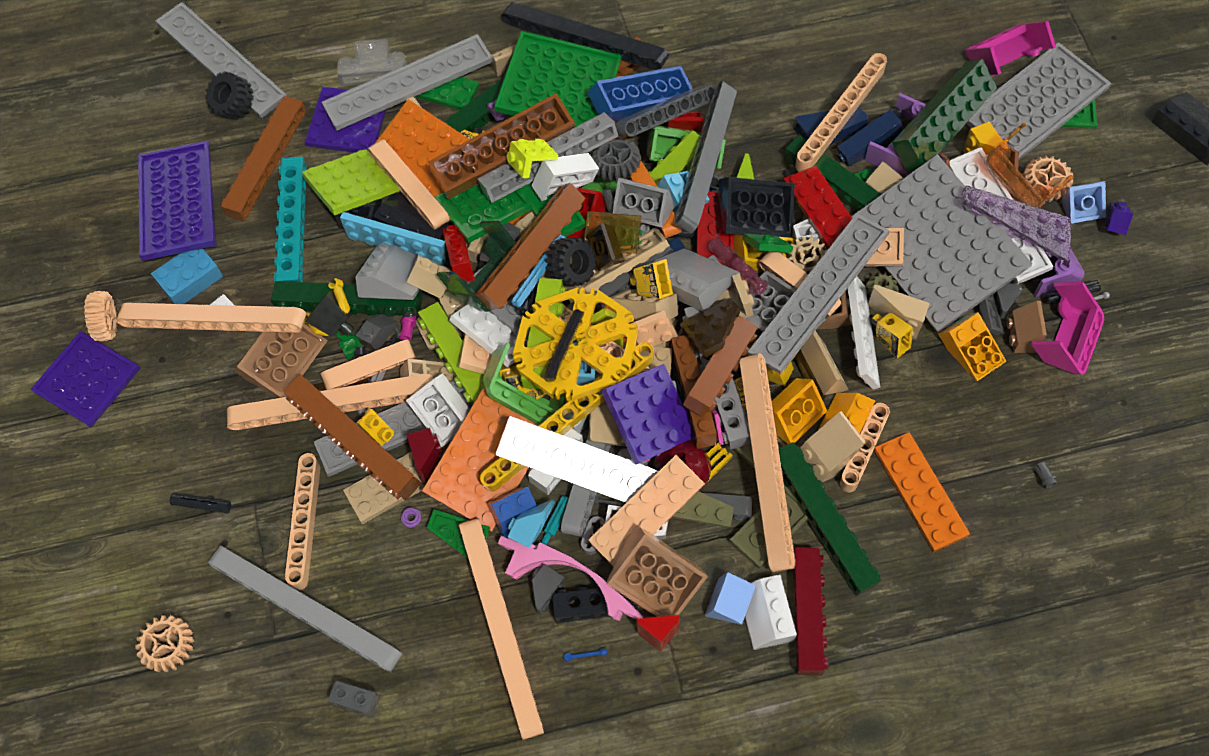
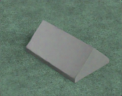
M618 178L612 215L663 227L674 209L670 190Z

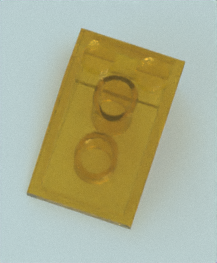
M588 211L584 239L589 243L587 235L599 224L606 223L614 226L622 254H637L642 216Z

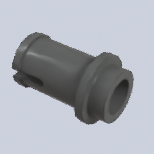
M1041 462L1037 464L1039 467L1035 466L1033 469L1042 480V486H1045L1047 489L1055 486L1058 483L1056 481L1057 477L1052 475L1046 463Z

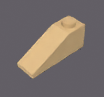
M407 359L400 368L401 378L430 374L434 379L442 373L449 382L454 381L453 378H455L453 373H448L444 365L446 362Z

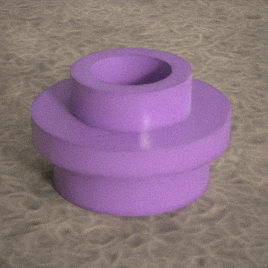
M416 508L406 509L401 515L402 523L409 528L416 527L421 522V513ZM410 516H415L413 521L408 520Z

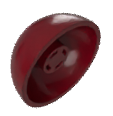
M687 440L656 455L653 463V469L660 471L677 455L705 485L710 478V459L703 448L697 449L696 444L692 441Z

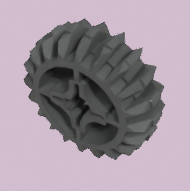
M614 138V140L597 147L593 151L592 159L599 168L597 172L598 177L602 176L604 180L608 178L611 182L613 179L618 181V178L626 179V176L632 177V173H636L637 168L640 167L641 155L634 142L630 143L629 139L624 141L622 138L619 140Z

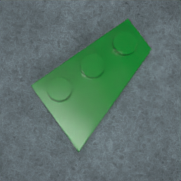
M434 509L427 529L469 560L459 524L470 520ZM481 524L485 539L487 541V538L490 533V527Z

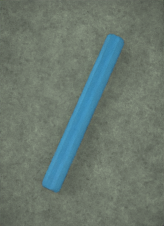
M560 235L557 239H554L551 244H555L554 241L560 240L561 238H565V236ZM547 252L543 254L539 263L533 268L511 299L513 306L521 307L539 281V278L546 271L548 262H545V258H548Z

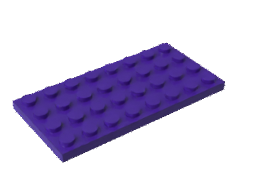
M203 141L139 154V256L141 260L144 261L216 246L209 142Z

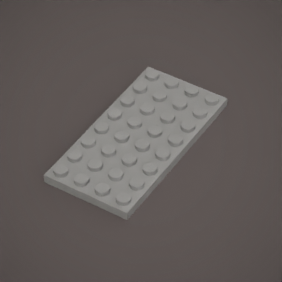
M1058 42L1056 48L1049 49L997 89L966 124L970 128H974L990 121L1004 143L1019 152L1020 160L1064 125L1065 122L1069 121L1109 89L1112 83Z

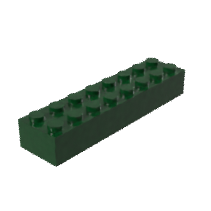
M983 59L966 62L894 139L892 144L907 172L915 171L939 154L997 89Z

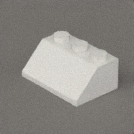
M443 373L406 400L425 427L431 428L432 434H437L441 448L454 438L470 411L469 407Z
M781 576L762 578L751 583L756 587L745 619L753 650L793 642L796 638V631Z

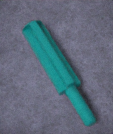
M561 497L544 529L546 534L541 542L542 544L547 545L550 537H554L558 531L569 498Z

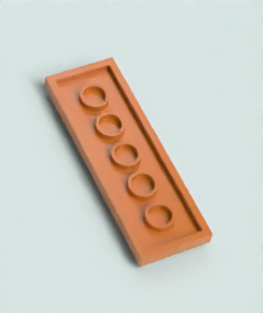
M910 432L874 448V452L933 553L969 537L968 529Z

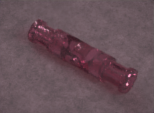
M720 237L710 241L708 250L714 252L726 267L740 272L741 279L746 280L747 285L753 289L756 295L762 294L767 289L768 282L762 280L758 273L751 266L747 265L733 249L724 245Z

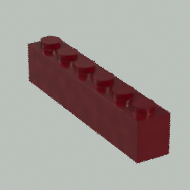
M795 547L793 574L797 675L822 676L825 669H828V656H824V648H827V636L823 635V628H826V615L822 614V607H825L826 599L821 591V587L825 585V577L821 575L820 568L824 566V556L820 555V548Z

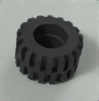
M230 72L218 73L217 77L213 76L205 91L207 92L205 99L208 100L206 104L210 107L209 109L218 115L232 120L245 116L244 113H248V108L253 104L251 101L254 100L252 95L253 89L250 88L251 84L246 79Z
M561 238L554 241L555 244L550 246L551 250L547 251L548 258H545V262H548L546 270L549 271V277L562 279L563 285L582 286L585 285V282H589L590 277L594 275L593 270H596L595 262L597 261V258L594 257L595 251L591 249L592 245L581 238ZM571 256H572V261H573L572 267H570V257H571Z

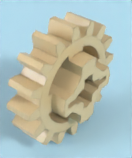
M803 236L801 242L796 239V245L791 244L794 246L793 252L787 255L791 256L788 259L804 272L810 273L827 250H823L825 244L820 245L819 238L813 241V236H810L809 240H806V237ZM816 250L819 251L820 258L816 255ZM810 252H811V257H808V258L804 261V257L807 256L808 254H810ZM795 254L800 259L799 263L796 261Z

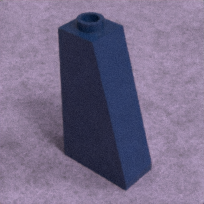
M858 106L830 145L853 135L854 131L867 124L868 115L860 106ZM830 111L795 117V131L798 135L808 140Z
M890 109L837 146L839 159L842 163L846 162L850 167L865 159L870 141L884 148L888 147L903 131L902 122Z

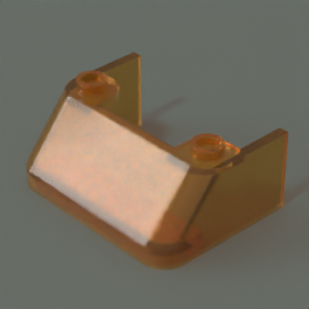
M1023 122L991 149L985 157V165L1026 211L1033 212L1040 209L1074 177L1070 175L1060 180L1049 191L1040 184L1032 186L1008 160L1011 151L1006 145L1012 137L1026 126V123Z

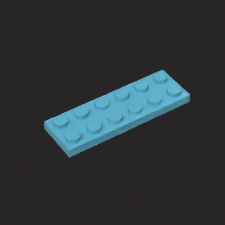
M345 212L340 217L347 237L351 240H360L371 246L381 243L396 245L414 255L419 253L448 266L450 258L446 243L443 240Z

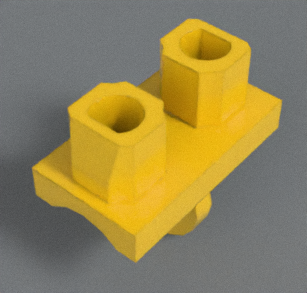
M371 408L357 422L380 446H383L394 435V431Z

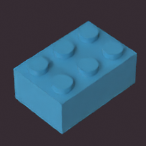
M203 248L182 252L151 273L156 283L173 304H185L223 277L218 266Z

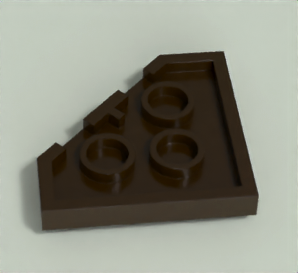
M730 297L711 308L705 309L700 314L688 318L680 325L685 334L706 358L723 349L725 345L724 340L727 335H730L734 327V319L739 316L740 309Z

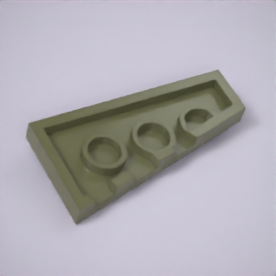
M698 491L671 518L730 529L734 507Z

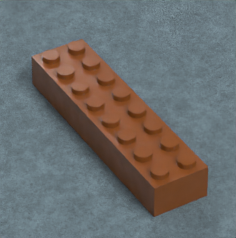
M554 94L428 162L429 167L449 200L479 183L477 178L508 163L507 153L509 152L511 141L543 139L548 142L575 128V122L558 95Z
M301 374L283 391L288 395L287 401L326 434L348 456L357 461L356 463L369 474L373 472L371 476L383 487L387 484L385 489L396 499L399 500L401 497L406 501L422 484Z

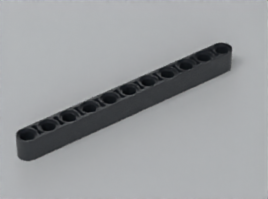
M511 2L501 14L502 20L508 25L553 39L622 55L621 60L652 70H661L669 58V53L665 48L515 2Z

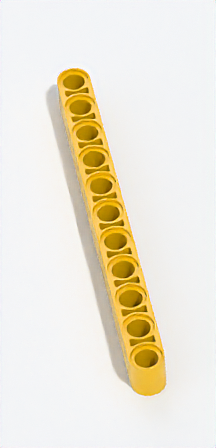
M642 342L635 347L632 364L635 366L630 371L627 369V376L623 373L618 374L621 382L638 375L653 362L654 351L650 343ZM643 351L650 352L646 357L640 355ZM600 375L593 382L600 380L603 375ZM596 393L574 401L571 399L538 427L549 430L551 426L555 425L558 426V430L555 433L565 435L606 400L603 394ZM586 400L589 402L586 407L579 406L581 401ZM565 414H574L571 419H564ZM500 457L481 473L480 480L485 489L496 491L526 466ZM511 464V468L508 471H502L503 465ZM490 476L496 477L494 483H486Z

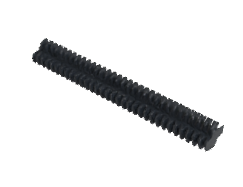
M579 309L573 311L544 374V379L551 382L554 381L553 379H555L554 377H556L555 375H557L556 373L560 369L559 366H561L560 364H562L561 362H563L562 360H564L563 358H565L564 356L568 352L567 349H569L568 347H570L569 345H571L570 343H572L571 341L575 337L576 328H578L577 326H579L578 324H580L579 322H581L585 314Z

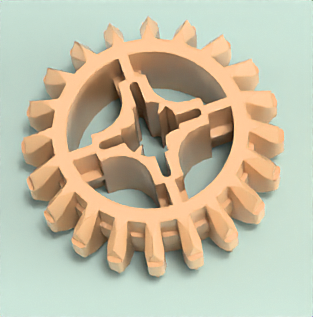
M1046 155L1043 158L1038 156L1036 160L1032 159L1026 165L1023 172V184H1025V189L1029 190V195L1035 194V199L1041 197L1042 201L1045 198L1049 202L1053 199L1057 201L1060 197L1063 198L1068 187L1072 186L1073 173H1070V167H1066V162L1061 163L1060 159L1055 160L1053 156L1048 158Z
M105 291L89 293L84 305V320L86 321L88 333L94 341L112 340L116 335L118 326L114 300Z
M171 615L168 619L166 616H162L160 621L154 618V624L152 625L146 623L148 627L146 631L144 629L140 630L143 636L136 637L137 641L140 642L135 647L139 650L137 656L142 658L140 660L141 663L150 670L154 668L156 672H160L161 669L164 672H168L170 667L175 670L177 663L184 665L182 659L184 657L190 658L187 651L193 650V647L189 645L194 642V639L190 637L193 632L188 629L189 625L183 623L182 619H176ZM179 633V644L177 647L175 641L177 639L176 635ZM154 641L153 653L151 654V644ZM159 641L166 642L169 645H171V647L163 645Z

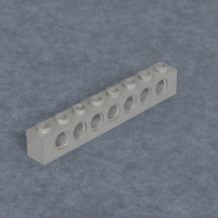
M604 112L546 143L559 155L558 157L585 154L618 137L615 122ZM532 161L529 178H522L509 163L477 178L482 192L493 203L534 181L542 161Z
M693 307L685 308V316L682 317L683 322L700 314L702 311ZM695 346L694 351L696 359L700 360L701 365L698 366L702 374L710 361L707 358L712 357L714 354L705 358ZM733 378L728 385L724 383L723 387L726 388V392L721 395L720 399L718 397L714 399L717 402L714 409H717L720 426L724 430L722 432L723 441L725 444H729L730 450L751 444L749 423ZM731 407L732 409L726 411L723 408ZM730 424H737V425H738V426L735 427V428L729 427Z

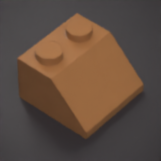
M1035 301L1015 309L1010 317L1007 318L1006 325L1007 329H1010L1011 334L1009 336V344L1013 346V353L1036 352L1031 345L1032 341H1044L1047 333L1041 301Z

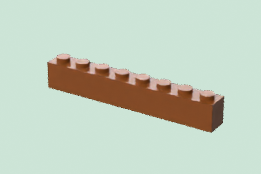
M284 96L281 102L277 104V109L270 116L269 123L262 130L261 137L254 144L253 151L246 158L245 165L238 172L237 179L230 186L226 198L222 200L221 208L225 216L245 222L306 114L303 101Z
M571 183L562 185L475 294L490 310L505 307L509 296L519 289V283L524 281L530 274L529 270L536 266L540 261V256L550 249V243L561 235V229L571 222V216L582 208V202L585 200V197Z

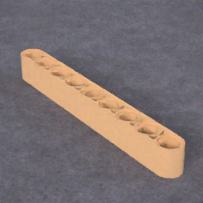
M876 53L869 59L800 149L795 164L799 172L815 165L883 75L887 62L884 54Z

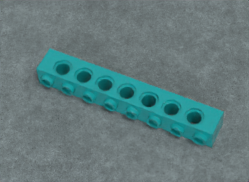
M303 157L282 158V164L279 165L281 180H278L280 195L277 196V201L280 207L277 210L279 225L276 226L278 241L275 242L277 257L274 258L277 272H274V282H303L306 180L303 178L302 171L307 170Z

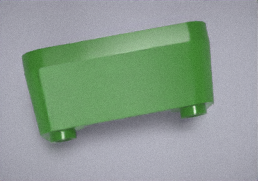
M655 126L647 131L646 156L649 157V160L660 161V158H665L674 146H677L686 134H690L692 131ZM723 139L715 166L718 169H721L725 139Z
M507 342L496 349L491 356L483 376L486 392L492 400L540 425L563 406L566 394H561L559 400L556 399L555 393L549 401L545 398L536 400L503 381L499 372L510 347V344Z

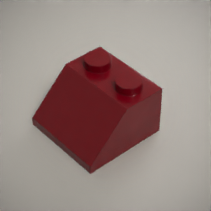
M431 428L407 434L416 469L423 485L427 483L440 461L439 453H442L437 434H432Z

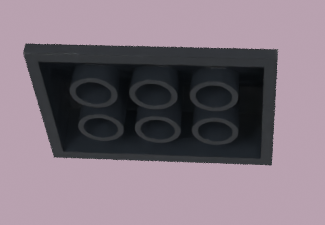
M1185 92L1170 99L1160 107L1151 122L1208 166L1209 108L1188 92Z
M734 177L719 179L718 200L724 234L744 235L746 233L792 238L795 183Z
M401 191L394 193L385 200L373 215L374 221L445 241L442 229L453 225L449 220L433 230Z

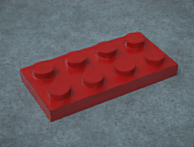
M708 192L707 196L710 200L704 204L700 222L697 226L696 253L706 258L714 255L720 264L733 266L734 234H724L718 192Z

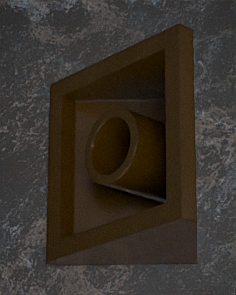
M601 223L587 235L588 242L592 245L591 249L595 251L594 257L597 258L595 264L598 271L625 261L613 225Z

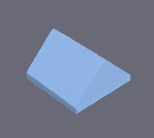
M1105 181L1068 187L1061 203L1069 223L1106 217Z
M724 574L718 578L705 616L742 624L756 586L733 574Z

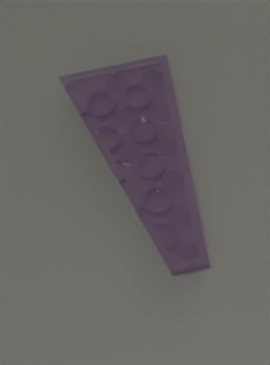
M968 185L965 186L962 197L963 205L980 215L989 216L994 219L993 223L998 226L1000 224L1009 228L1008 232L1033 247L1039 246L1046 250L1045 254L1050 257L1054 255L1061 259L1060 263L1067 266L1070 263L1069 217Z

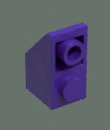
M1120 201L1110 203L1105 226L1108 231L1127 234L1133 217V212L1127 206V203Z

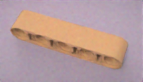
M769 251L758 262L764 271L767 270L796 290L808 276L806 272L779 252ZM840 299L826 315V318H829L842 304Z
M403 340L328 369L321 373V377L326 390L342 388L404 364L407 359H415L416 357L410 341Z
M877 403L872 407L860 434L866 442L864 445L869 449L861 448L845 467L839 483L841 489L849 493L856 490L890 413L888 406L884 403ZM875 413H881L883 417H878ZM868 429H873L876 433H871ZM857 461L861 463L862 466H856L853 464V462ZM851 478L854 483H848L845 479Z

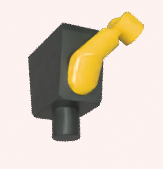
M334 278L336 284L331 282L328 284L329 288L334 290L325 295L312 313L306 312L308 318H305L304 323H308V326L316 335L333 337L340 330L346 336H349L355 328L346 321L352 312L342 289L343 281Z

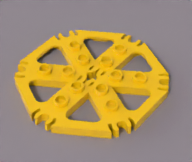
M579 287L537 301L536 305H532L535 313L530 314L526 311L527 318L522 316L513 350L515 363L522 361V363L516 365L520 375L553 398L555 393L556 399L559 400L560 395L565 393L567 401H570L571 398L574 401L620 383L619 373L628 375L627 369L629 371L631 369L639 332L637 324H629L634 321L632 313L598 289L595 295L594 288L591 289L589 294H585L584 287L580 291ZM572 299L575 302L573 311L579 309L585 313L581 322H579L580 324H578L579 326H577L578 328H576L575 337L572 339L573 341L577 340L578 345L575 346L573 341H571L572 343H570L571 345L567 349L568 352L564 356L565 358H563L561 366H559L560 369L556 379L553 382H547L537 375L533 369L550 363L567 326V323L549 311V307L553 304ZM597 303H604L617 313L615 318L591 326ZM531 326L536 327L552 339L531 348L524 346L527 330ZM627 337L625 352L621 358H615L599 347L608 342ZM582 361L603 375L598 381L583 386L577 385Z

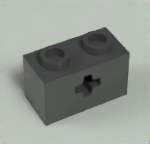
M335 681L328 702L333 707L373 719L380 698L375 692Z

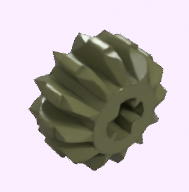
M886 271L883 275L877 272L875 276L871 275L866 284L867 295L871 296L874 285L898 292V283L896 280H893L892 275L886 276Z

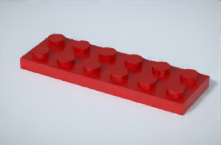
M813 166L785 177L783 182L795 183L794 200L826 248L829 249L853 218L817 166Z

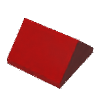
M687 112L669 120L668 127L702 132L704 115L703 112Z
M680 615L638 618L637 633L661 652L678 632Z

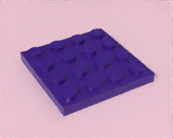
M322 87L305 145L307 147L353 153L364 149L368 150L379 138L387 109L336 131L322 102L348 90Z
M80 331L30 390L91 428L140 370V367Z
M664 364L602 390V394L635 465L694 438L691 421Z

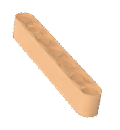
M384 139L368 148L372 158L387 176L395 181L398 189L433 230L450 220L445 209Z
M311 453L303 454L298 462L285 573L287 583L297 591L303 590L308 584L320 478V464ZM313 463L311 467H306L307 464ZM311 481L308 486H304L305 482ZM309 499L307 504L301 505L304 500ZM307 518L305 523L299 524L301 519ZM305 537L303 542L297 543L299 538ZM303 556L300 562H295L297 557ZM301 576L299 581L293 582L294 577Z

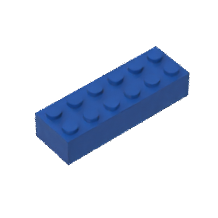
M677 66L596 81L588 95L598 115L605 112L613 121H618L693 88L682 67Z

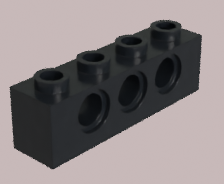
M599 586L595 589L581 587L577 591L571 592L569 590H559L557 593L552 594L556 624L611 617L608 613L605 597ZM618 592L638 611L637 603ZM593 598H598L601 601L598 605L590 604V600ZM572 601L580 602L577 608L569 606Z

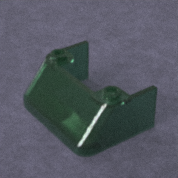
M500 221L480 222L481 227L490 237L485 244V253L490 260L475 276L474 281L468 284L456 272H438L436 274L455 297L481 312H489L491 310L475 294L516 244Z

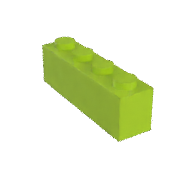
M695 131L686 134L681 142L669 151V154L664 159H661L652 171H649L656 185L659 184L664 175L690 171L700 136Z

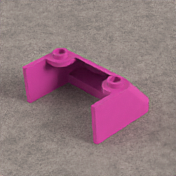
M1041 21L1016 25L965 49L970 61L983 59L992 77L1001 74V66L1025 55H1029V57L1037 56L1040 54L1039 51L1056 48L1049 22Z
M1084 282L1055 283L1054 287L1061 296L1057 310L1063 318L1055 341H1032L1031 345L1044 363L1072 374L1083 375L1088 368L1104 323V313Z

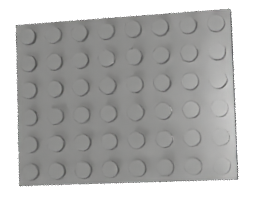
M938 154L856 213L884 228H904L903 266H884V268L893 276V279L897 281L907 296L930 303L925 318L937 333L1032 266V262Z

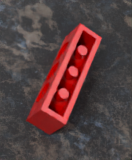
M454 225L442 229L456 284L474 281L475 278L463 235Z

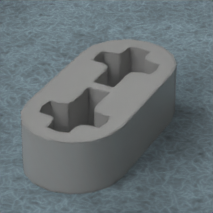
M598 516L589 520L581 540L582 551L587 555H593L598 551L594 546L588 549L587 544H585L589 543L588 540L595 534L593 525L600 523V527L605 524V520Z

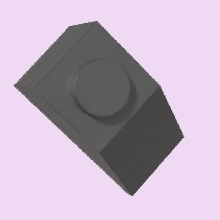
M1014 279L994 293L1001 320L1004 319L1022 293L1021 284H1017Z
M380 314L366 320L356 334V337L363 346L375 352V350L381 349L398 322L386 315Z
M546 564L541 568L538 567L532 575L537 613L540 616L552 602V594L561 590L565 584L564 577Z

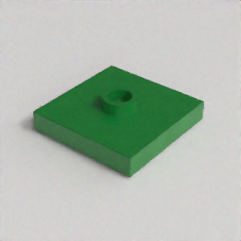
M746 233L743 236V240L759 251L793 252L794 246L778 236Z

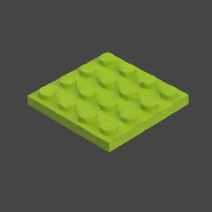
M366 149L302 171L303 178L333 215L400 191L395 181L387 176Z

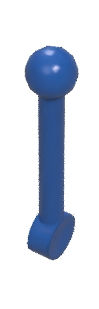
M601 648L600 651L572 655L571 653H566L564 659L570 662L575 658L595 655L606 656L608 651L606 648Z

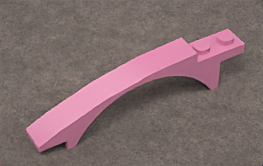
M500 537L498 544L514 552L505 572L511 578L517 580L524 574L542 567L544 564L547 566H571L586 572L597 582L605 597L609 616L613 617V619L620 621L623 614L635 619L643 618L632 604L614 588L609 586L605 580L570 556L542 543H539L538 547L532 544L528 548L509 537Z

